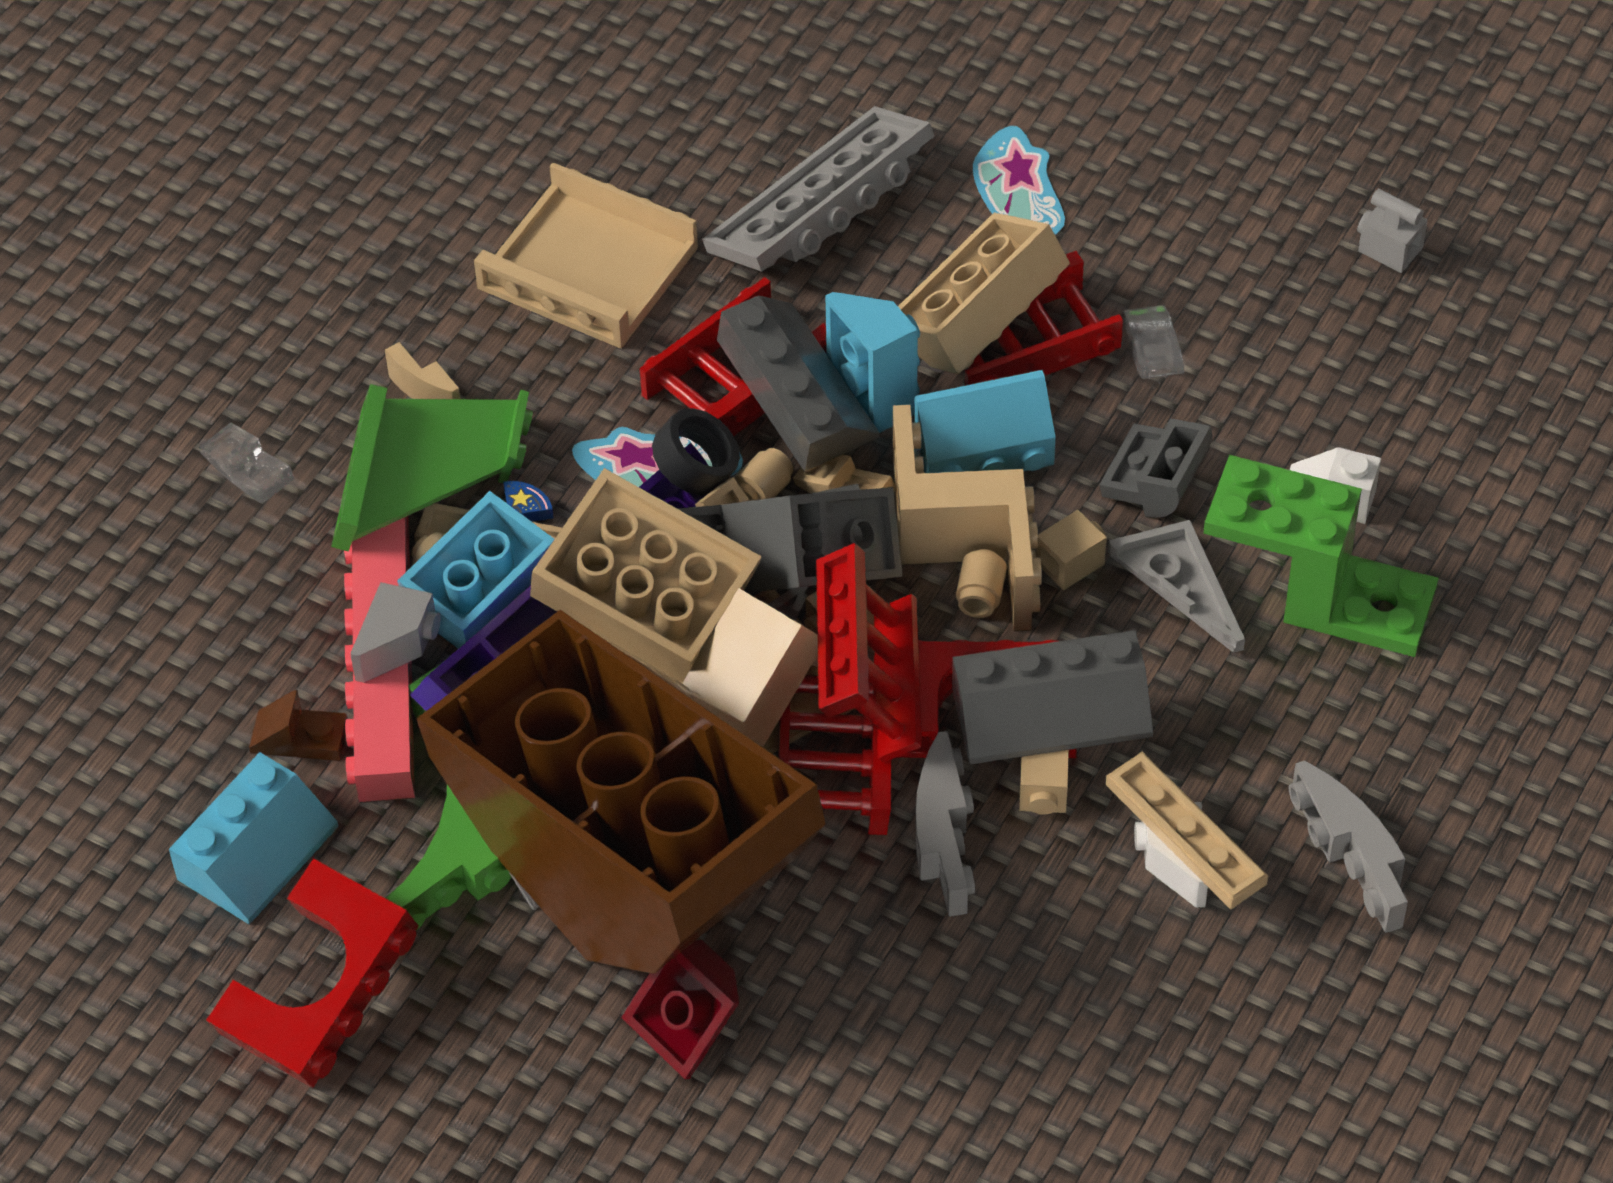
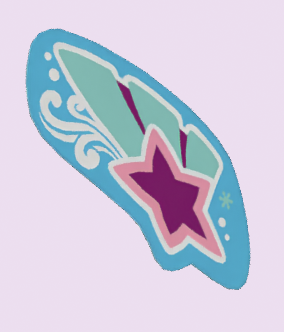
M1008 126L999 130L980 149L973 162V175L977 189L992 214L996 212L1047 223L1056 235L1064 226L1065 216L1047 175L1046 169L1049 153L1044 149L1032 146L1025 133L1017 126Z
M627 427L616 428L607 438L581 441L575 444L572 449L575 461L594 480L598 478L605 468L639 487L659 470L652 450L655 434H643ZM679 436L684 448L689 443H692L706 460L707 464L712 466L707 453L698 444L688 438ZM741 454L737 469L731 476L735 475L742 467L743 459Z

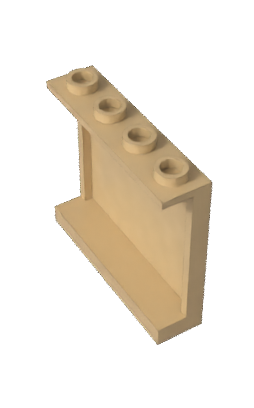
M552 163L550 165V187L498 252L492 254L482 250L474 260L477 289L622 349L698 249L696 220L689 218L681 212H675L657 205L649 199L640 198L620 190L612 184L603 183L583 175L575 169H568Z

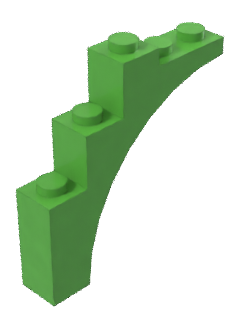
M439 665L409 685V696L427 675ZM410 696L413 714L418 718L426 711ZM448 785L440 824L424 857L405 881L386 897V899L409 912L418 924L416 931L422 926L426 918L441 907H449L454 904L466 889L479 901L488 893L501 890L511 878L509 871L499 861L498 857L491 852Z

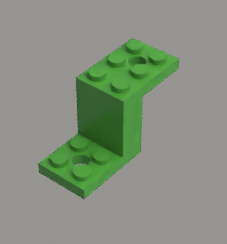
M1229 455L1204 523L1203 534L1292 557L1283 622L1415 657L1434 600L1439 578L1352 555L1362 488ZM1256 500L1268 502L1272 507L1267 510H1256L1249 504ZM1387 601L1395 608L1390 611H1380L1374 608L1372 603Z

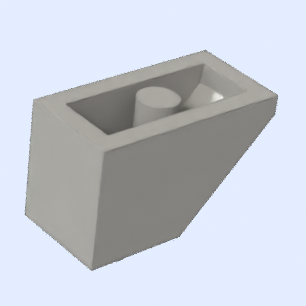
M380 582L350 653L355 681L367 682L423 655L429 639L434 640L440 628L441 617L440 613L435 612L433 593Z

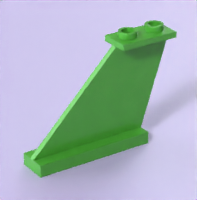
M370 384L360 413L331 547L349 552L353 541L496 474H499L498 482L508 481L512 469L520 470L525 457L527 445L520 443L521 435H527L533 411L526 409L529 392L520 390L517 400L385 399L387 388Z

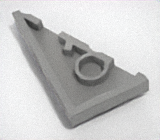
M1190 520L1109 540L1108 552L1114 560L1234 653L1244 650L1245 638Z

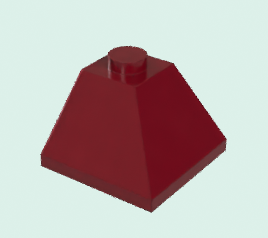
M695 940L655 974L649 973L621 1018L684 1079H690L739 1004L734 969L703 940Z

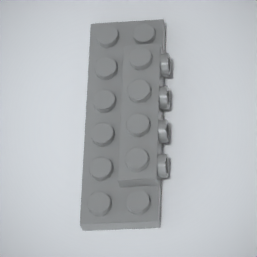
M874 106L705 236L702 240L707 253L761 272L774 265L779 257L797 262L808 254H815L823 240L837 232L844 231L849 226L851 218L866 209L875 207L879 196L894 187L904 184L908 174L911 172L906 158L917 153L921 146L934 137L930 122Z

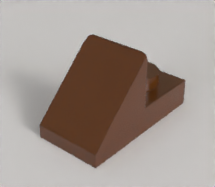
M293 690L258 711L249 751L251 754L261 752L264 755L340 761L346 738L345 721L348 719L347 713L303 710L298 690Z

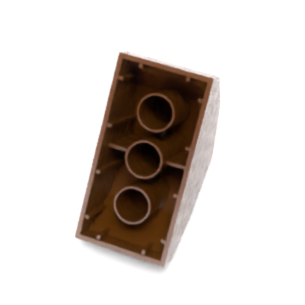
M562 610L556 612L417 718L430 759L491 852L498 857L505 868L588 961L655 974L796 859L826 825L817 785Z

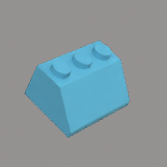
M837 292L825 295L827 356L878 431L882 432L893 426L894 405H910L911 417L914 416L915 396L920 392L917 382V367L920 365L917 354L920 330L914 318L909 314L905 315L894 301Z
M1042 370L915 396V422H920L921 449L914 450H920V457H923L924 473L1009 469L1035 471L1054 465L1056 436L1045 376Z
M489 491L397 582L401 587L433 593L435 612L440 613L441 617L438 634L459 649L531 585L532 571L552 544L554 538Z
M259 752L169 848L178 881L250 925L339 826L338 821L296 773Z

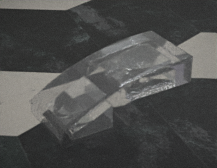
M1158 305L1123 310L1124 327L1133 344V360L1141 378L1184 374V364L1179 343L1166 306Z
M229 423L199 446L201 454L221 474L261 504L265 503L295 479L289 465L263 451L256 436L233 423Z

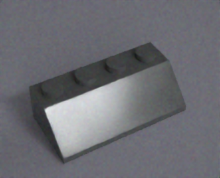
M758 295L721 312L717 337L718 343L804 472L880 437V432L792 303Z
M1135 630L953 657L952 691L969 764L1153 737L1146 668Z

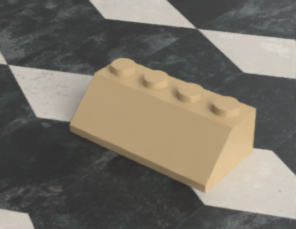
M994 212L898 306L905 315H911L919 327L920 337L918 338L917 354L922 360L933 368L959 374L971 366L974 358L989 343L998 339L1002 331L1018 315L1025 312L1029 308L1030 303L1046 287L1052 285L1057 280L1058 275L1070 262L1050 225Z

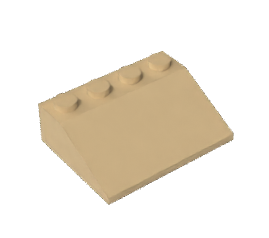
M604 468L533 569L530 596L557 612L562 610L594 633L683 683L738 588L744 591L761 562L762 556Z

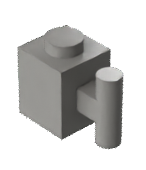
M1378 188L1371 199V204L1377 207L1373 211L1367 210L1358 224L1357 231L1361 233L1358 252L1402 273L1423 248L1428 219L1422 217L1424 212L1422 209Z

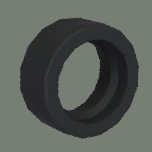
M695 408L680 409L672 415L655 434L652 443L653 457L662 474L675 486L685 492L697 495L709 494L728 479L737 469L740 460L738 444L732 432L718 418L706 411ZM679 436L688 438L698 444L707 453L712 466L704 465L694 459L683 447Z

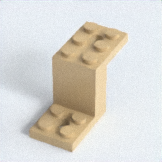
M894 405L893 471L896 487L895 499L901 565L963 562L965 555L980 549L991 550L1003 560H1007L1013 631L1031 630L1032 612H1040L1039 585L1042 583L1041 560L1036 558L1035 549H1038L1037 522H1033L1031 514L1034 513L1033 486L1025 487L1023 469L924 473L923 457H920V450H914L921 449L920 422L912 423L910 405Z
M738 588L682 684L634 657L628 656L763 747L811 665L813 664L818 667V634Z

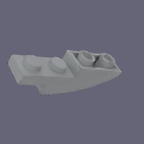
M948 731L938 732L928 751L921 771L916 802V854L920 880L940 879L948 916L951 917L967 914L968 895L975 894L972 869L970 866L963 867L960 855H965L963 833H966L967 814L974 812V806L969 785L961 786L959 776L964 775L960 748L952 749Z
M1306 761L1296 763L1293 783L1289 784V794L1295 809L1298 811L1303 810L1308 820V832L1312 843L1316 848H1322L1329 863L1344 859L1349 876L1353 880L1358 879L1364 891L1363 899L1369 915L1372 918H1378L1385 933L1403 928L1408 902L1399 885L1401 884L1405 857L1394 838L1379 818L1347 787Z

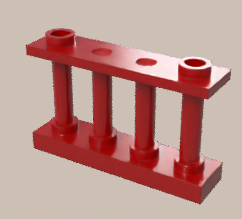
M1077 251L1065 254L1070 264L1058 275L1057 280L1052 285L1046 287L1030 303L1029 308L1025 311L1045 341L1023 349L1010 327L1007 326L997 339L1007 355L985 363L980 354H978L971 366L968 367V370H965V386L1042 370L1044 376L1097 356L1108 355L1114 350L1121 348L1123 319L1120 314L1100 321L1080 292L1083 287L1084 261ZM1059 298H1065L1083 327L1062 335L1042 304Z
M764 277L752 287L743 289L734 300L660 354L651 356L639 368L642 397L648 401L665 388L687 407L706 411L721 420L732 432L733 436L762 416L765 412L744 380L710 354L721 347L717 341L721 312L758 295L771 298V281ZM822 323L812 331V334L827 354L826 324ZM697 365L727 389L729 393L719 401L710 403L679 377Z
M853 543L816 560L819 710L829 718L853 708L859 711L877 727L878 759L884 763L922 747L917 598L913 594H909L888 604L866 584L865 552L857 544ZM867 610L874 615V626L867 621ZM867 646L875 652V663L868 658ZM868 683L876 689V701L869 696Z
M805 675L795 693L819 694L818 676ZM868 683L869 696L876 701V689ZM789 702L779 719L777 758L795 769L861 772V777H869V788H862L861 792L818 790L822 809L860 811V816H869L868 834L887 835L891 811V760L883 763L878 759L877 727L863 715L839 714L829 718L824 713L790 712ZM789 731L861 734L862 739H870V749H862V754L789 750Z

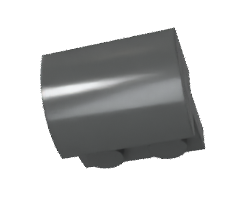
M1171 418L1165 429L1134 423L1099 484L1102 497L1141 504L1145 517L1159 518L1170 515L1180 503L1212 444L1213 434L1211 426Z

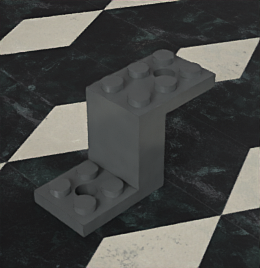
M893 487L790 495L724 505L677 508L762 556L761 562L744 590L747 593L816 586V560L848 545L856 544L854 540V528L856 525L860 527L863 536L860 548L865 552L866 580L903 577Z

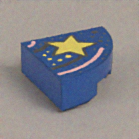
M519 481L503 482L506 503L528 520L533 522L554 518L550 500L540 489Z

